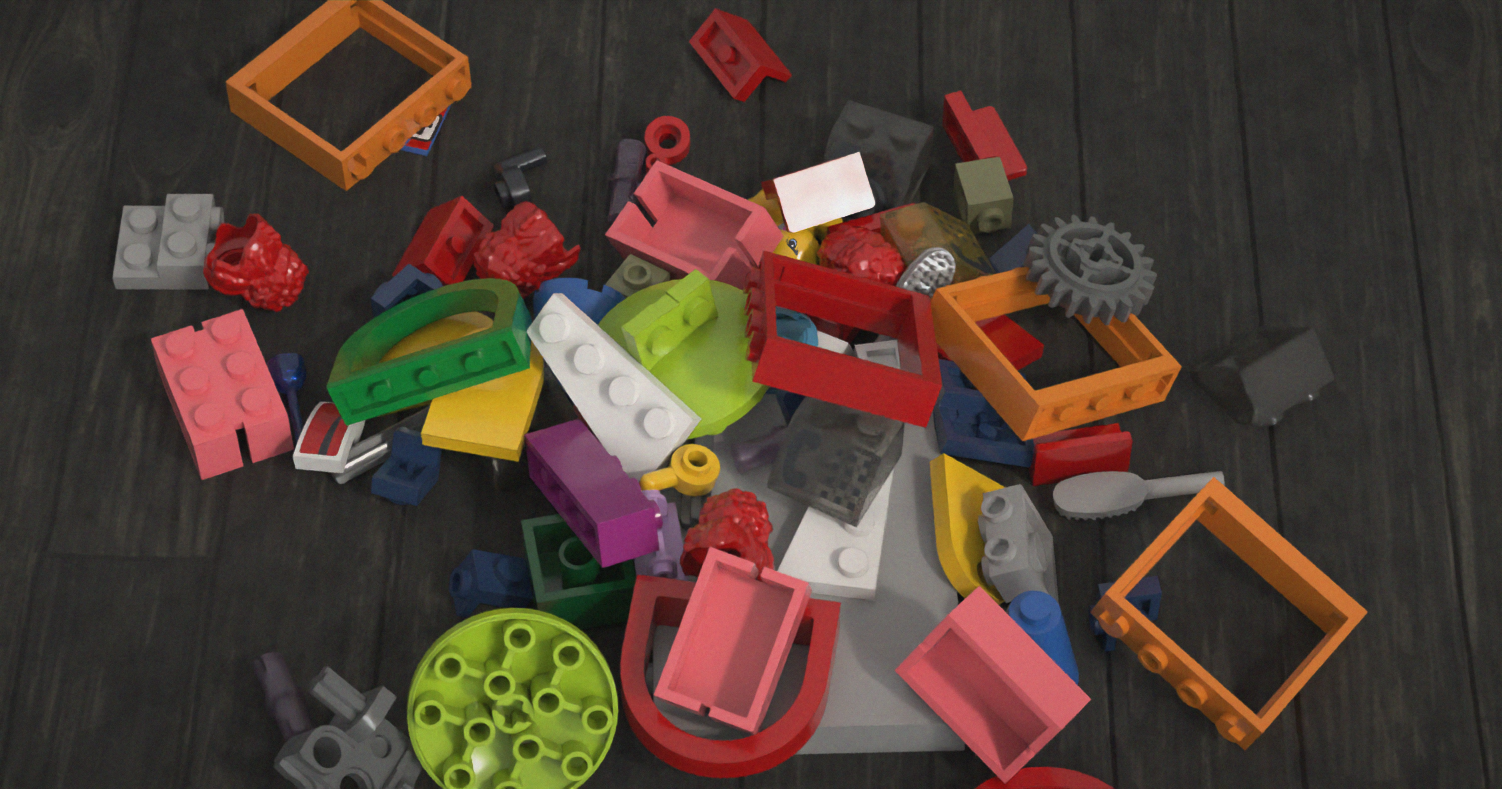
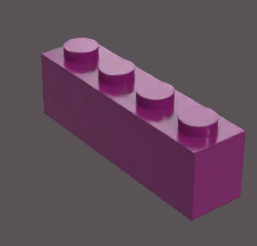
M580 419L524 435L530 478L602 568L659 551L657 530L662 529L663 521L656 501L653 499L648 500L642 493L635 477L630 478L624 472L616 455L611 456L602 446L596 435L592 434Z

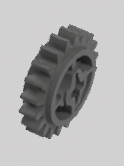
M1071 215L1068 224L1058 217L1054 218L1051 226L1042 224L1038 233L1032 235L1026 251L1027 255L1023 262V266L1029 268L1026 279L1031 282H1038L1034 292L1036 295L1048 294L1051 298L1048 304L1049 307L1062 306L1066 309L1065 315L1068 318L1075 313L1083 315L1085 323L1088 324L1093 317H1099L1105 325H1109L1113 315L1123 323L1127 321L1130 313L1138 316L1143 306L1148 304L1152 295L1157 273L1151 271L1154 260L1148 257H1141L1145 246L1143 244L1132 245L1129 241L1131 233L1125 232L1120 234L1114 230V223L1110 222L1103 226L1098 224L1096 218L1092 216L1088 222H1081L1076 215Z

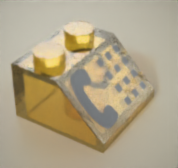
M925 202L880 214V234L884 237L885 242L891 244L892 248H896L897 253L901 254V261L905 263V271L923 251L931 247H940L947 250L954 258L956 272L950 285L973 280L980 276L996 274L967 223Z

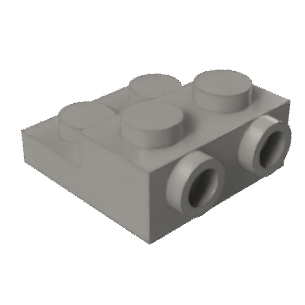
M167 194L165 206H123L113 271L115 289L209 290V283L203 274L204 259L214 248L217 227L224 223L223 207H216L213 194Z
M1018 484L983 493L981 505L983 514L978 516V525L982 539L986 544L984 548L986 556L982 557L981 564L987 584L989 586L995 585L1006 603L1012 602L1017 595L1023 592L1041 591L1051 595L1059 604L1053 536L1023 486Z

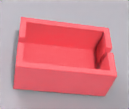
M656 160L634 192L636 198L656 223L652 228L636 204L628 201L605 234L624 261L629 254H632L670 272V280L683 279L693 270L697 269L709 280L723 282L743 290L746 275L750 273L751 267L758 268L763 250L773 253L784 237L765 207Z
M243 309L201 322L203 330L197 332L194 331L191 325L151 338L160 378L201 480L243 467L236 430L244 428L252 463L294 450L288 414Z
M709 547L654 696L661 702L702 717L705 716L707 708H710L708 716L713 721L754 735L759 733L812 589L808 582L764 567L760 577L763 582L756 580L759 570L755 563Z
M980 586L952 610L894 670L1004 783L1010 780L1091 700Z

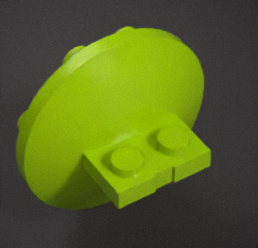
M697 269L693 270L683 279L655 284L632 294L611 309L598 324L602 330L701 418L686 440L705 435H717L723 432L727 426L743 417L759 403L769 388L767 385L752 382V362L745 360L749 338L744 337L749 317L744 315L747 294H743V290L735 286L709 280Z
M505 608L483 612L458 623L446 631L427 650L414 672L407 698L408 730L415 754L429 776L443 789H577L588 780L605 758L615 734L618 718V699L615 683L603 654L594 642L568 621L550 613L527 608Z

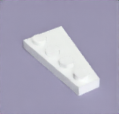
M553 293L526 331L602 446L611 456L616 455L624 472L630 478L635 477L638 483L644 474L666 468L671 461L673 453L683 445L700 422L701 418L564 294Z
M856 422L851 428L847 427L837 449L844 450L843 457L835 455L836 449L777 570L778 572L808 582L813 594L875 601L899 439L898 426ZM851 454L858 456L856 464L849 461ZM865 460L872 462L870 469L863 467ZM832 462L839 464L837 471L830 469ZM846 468L853 470L851 477L844 475ZM859 474L866 476L864 483L857 481ZM827 476L834 478L832 485L825 483ZM841 482L848 484L845 491L838 489ZM854 488L861 490L859 497L852 495ZM822 490L829 492L826 499L820 497ZM835 496L842 498L840 505L833 503ZM849 502L856 504L854 511L847 509Z

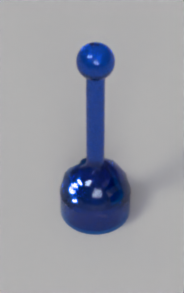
M283 353L271 358L267 362V367L277 391L287 394L296 442H298L303 430V423L296 392L303 387L307 371L304 358L297 353Z

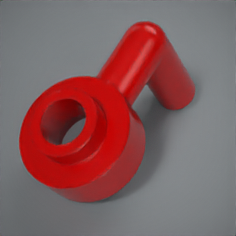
M674 116L658 117L646 128L645 148L649 155L646 158V174L650 171L656 160L670 166L680 162L687 156L690 150V131L681 119ZM664 140H672L676 145L674 148L664 149L660 146V143Z

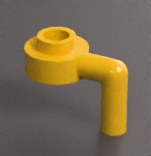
M683 445L673 453L669 467L644 474L639 481L641 491H660L674 487L680 493L688 496H702L714 488L720 472V462L710 449L702 445Z

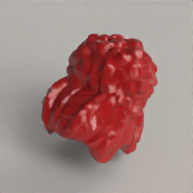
M525 201L514 206L513 210L507 213L506 217L501 221L500 230L486 234L485 239L479 245L478 252L474 253V267L477 270L476 275L480 279L494 278L512 282L518 288L522 298L525 299L534 290L539 289L542 281L557 278L566 269H570L579 259L581 248L578 244L567 251L563 247L565 240L563 235L548 218L547 213L538 208L534 203Z
M249 214L246 224L242 227L221 223L217 227L214 248L205 257L203 267L205 279L216 291L227 296L241 295L245 300L249 301L252 307H262L265 310H274L275 312L281 311L283 306L290 307L298 300V295L303 289L305 278L309 273L307 266L298 257V253L293 251L289 245L282 243L280 233L275 231L259 214Z
M841 224L836 232L825 236L820 249L817 251L820 266L896 286L900 277L905 272V263L901 261L902 256L900 253H897V249L892 248L891 244L885 242L884 237L880 233L860 226Z
M738 488L707 497V502L704 503V506L699 511L698 524L694 528H689L684 538L683 551L679 562L682 572L686 576L692 575L698 578L709 547L755 563L759 570L756 580L763 582L760 577L763 568L775 569L773 564L774 555L768 547V539L773 531V526L769 521L766 503L764 501H757L754 493L742 491Z

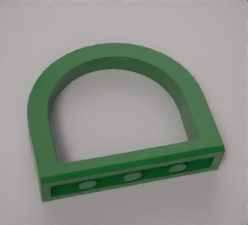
M475 279L428 291L383 312L349 337L338 352L327 383V390L343 421L348 426L529 369L531 339L526 331L532 324L531 315L516 285L503 279ZM487 311L495 313L493 325L489 329L379 363L383 356L399 341L432 322L466 312Z

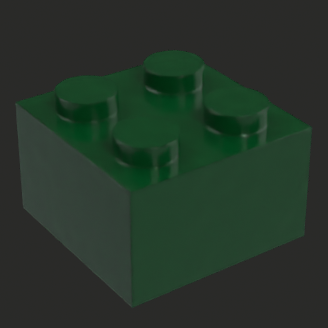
M560 514L521 520L524 555L535 610L560 617L578 629L628 621L636 582L632 559L602 568Z

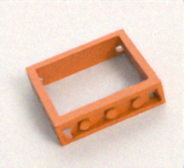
M328 0L225 82L230 109L233 114L345 191L349 190L359 180L367 178L377 165L392 153L401 150L410 137L421 128L431 125L438 114L453 102L462 99L471 88L469 59L466 55L382 0ZM362 28L433 75V77L341 152L268 101L357 29Z
M1017 267L1010 271L990 276H980L976 279L953 285H945V287L937 288L933 297L930 298L937 344L954 361L1022 441L1165 401L1182 367L1134 314L1130 313L1127 321L1124 323L1113 315L1110 324L1105 325L1099 317H1093L1089 324L1085 323L1083 315L1075 313L1074 316L1116 361L1120 368L1035 391L975 323L976 321L1049 303L1051 298L1048 294L1036 295L1034 293L1038 282H1031L1026 279L1029 268Z
M1213 477L1111 586L1090 613L1099 620L1100 626L1107 634L1114 638H1119L1134 651L1145 668L1151 672L1158 673L1171 684L1183 702L1199 709L1208 717L1225 739L1237 743L1243 750H1246L1266 730L1368 611ZM1196 520L1203 524L1326 633L1256 715L1125 599L1130 591Z

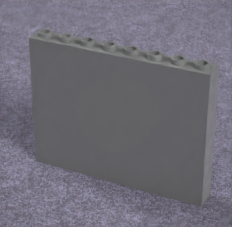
M764 394L763 399L747 414L727 426L723 432L714 435L713 453L720 462V472L715 486L711 490V496L738 488L742 491L754 493L757 501H764L766 503L769 521L773 526V531L768 539V547L774 555V570L777 571L847 426L815 415L799 431L791 430L786 424L776 399V394ZM861 411L863 416L857 422L899 427V439L875 601L811 593L810 598L841 602L840 634L824 715L813 736L796 754L965 750V742L894 671L938 624L958 606L957 590L951 584L942 568L936 547L929 462L941 454L937 442L934 414L932 411L927 427L924 428ZM809 429L820 435L822 442L817 450L810 449L806 444L801 448L794 472L805 473L806 484L803 489H797L784 482L782 475L783 462L793 438L801 430ZM674 487L660 490V494L665 496L667 503H676L682 544H684V538L687 535L688 529L680 525L681 493ZM692 575L688 576L689 581L697 582L698 578ZM659 625L656 628L652 645L653 663L648 664L645 678L648 692L653 694V702L658 710L672 724L700 738L735 740L752 736L713 721L708 716L710 708H707L705 716L702 717L661 702L654 696L679 627ZM792 644L760 732L777 722L796 700L803 684L810 646Z

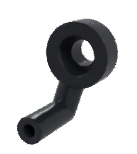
M541 146L500 161L493 166L492 172L498 181L493 183L498 202L503 209L510 207L513 210L514 206L525 201L533 203L530 190L522 173L547 163Z

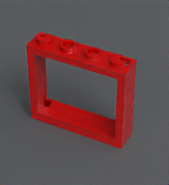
M763 250L758 268L751 267L750 273L746 275L743 287V294H747L744 315L749 316L744 337L749 338L745 360L752 362V382L926 428L942 387L930 296ZM775 306L896 338L900 369L777 336Z

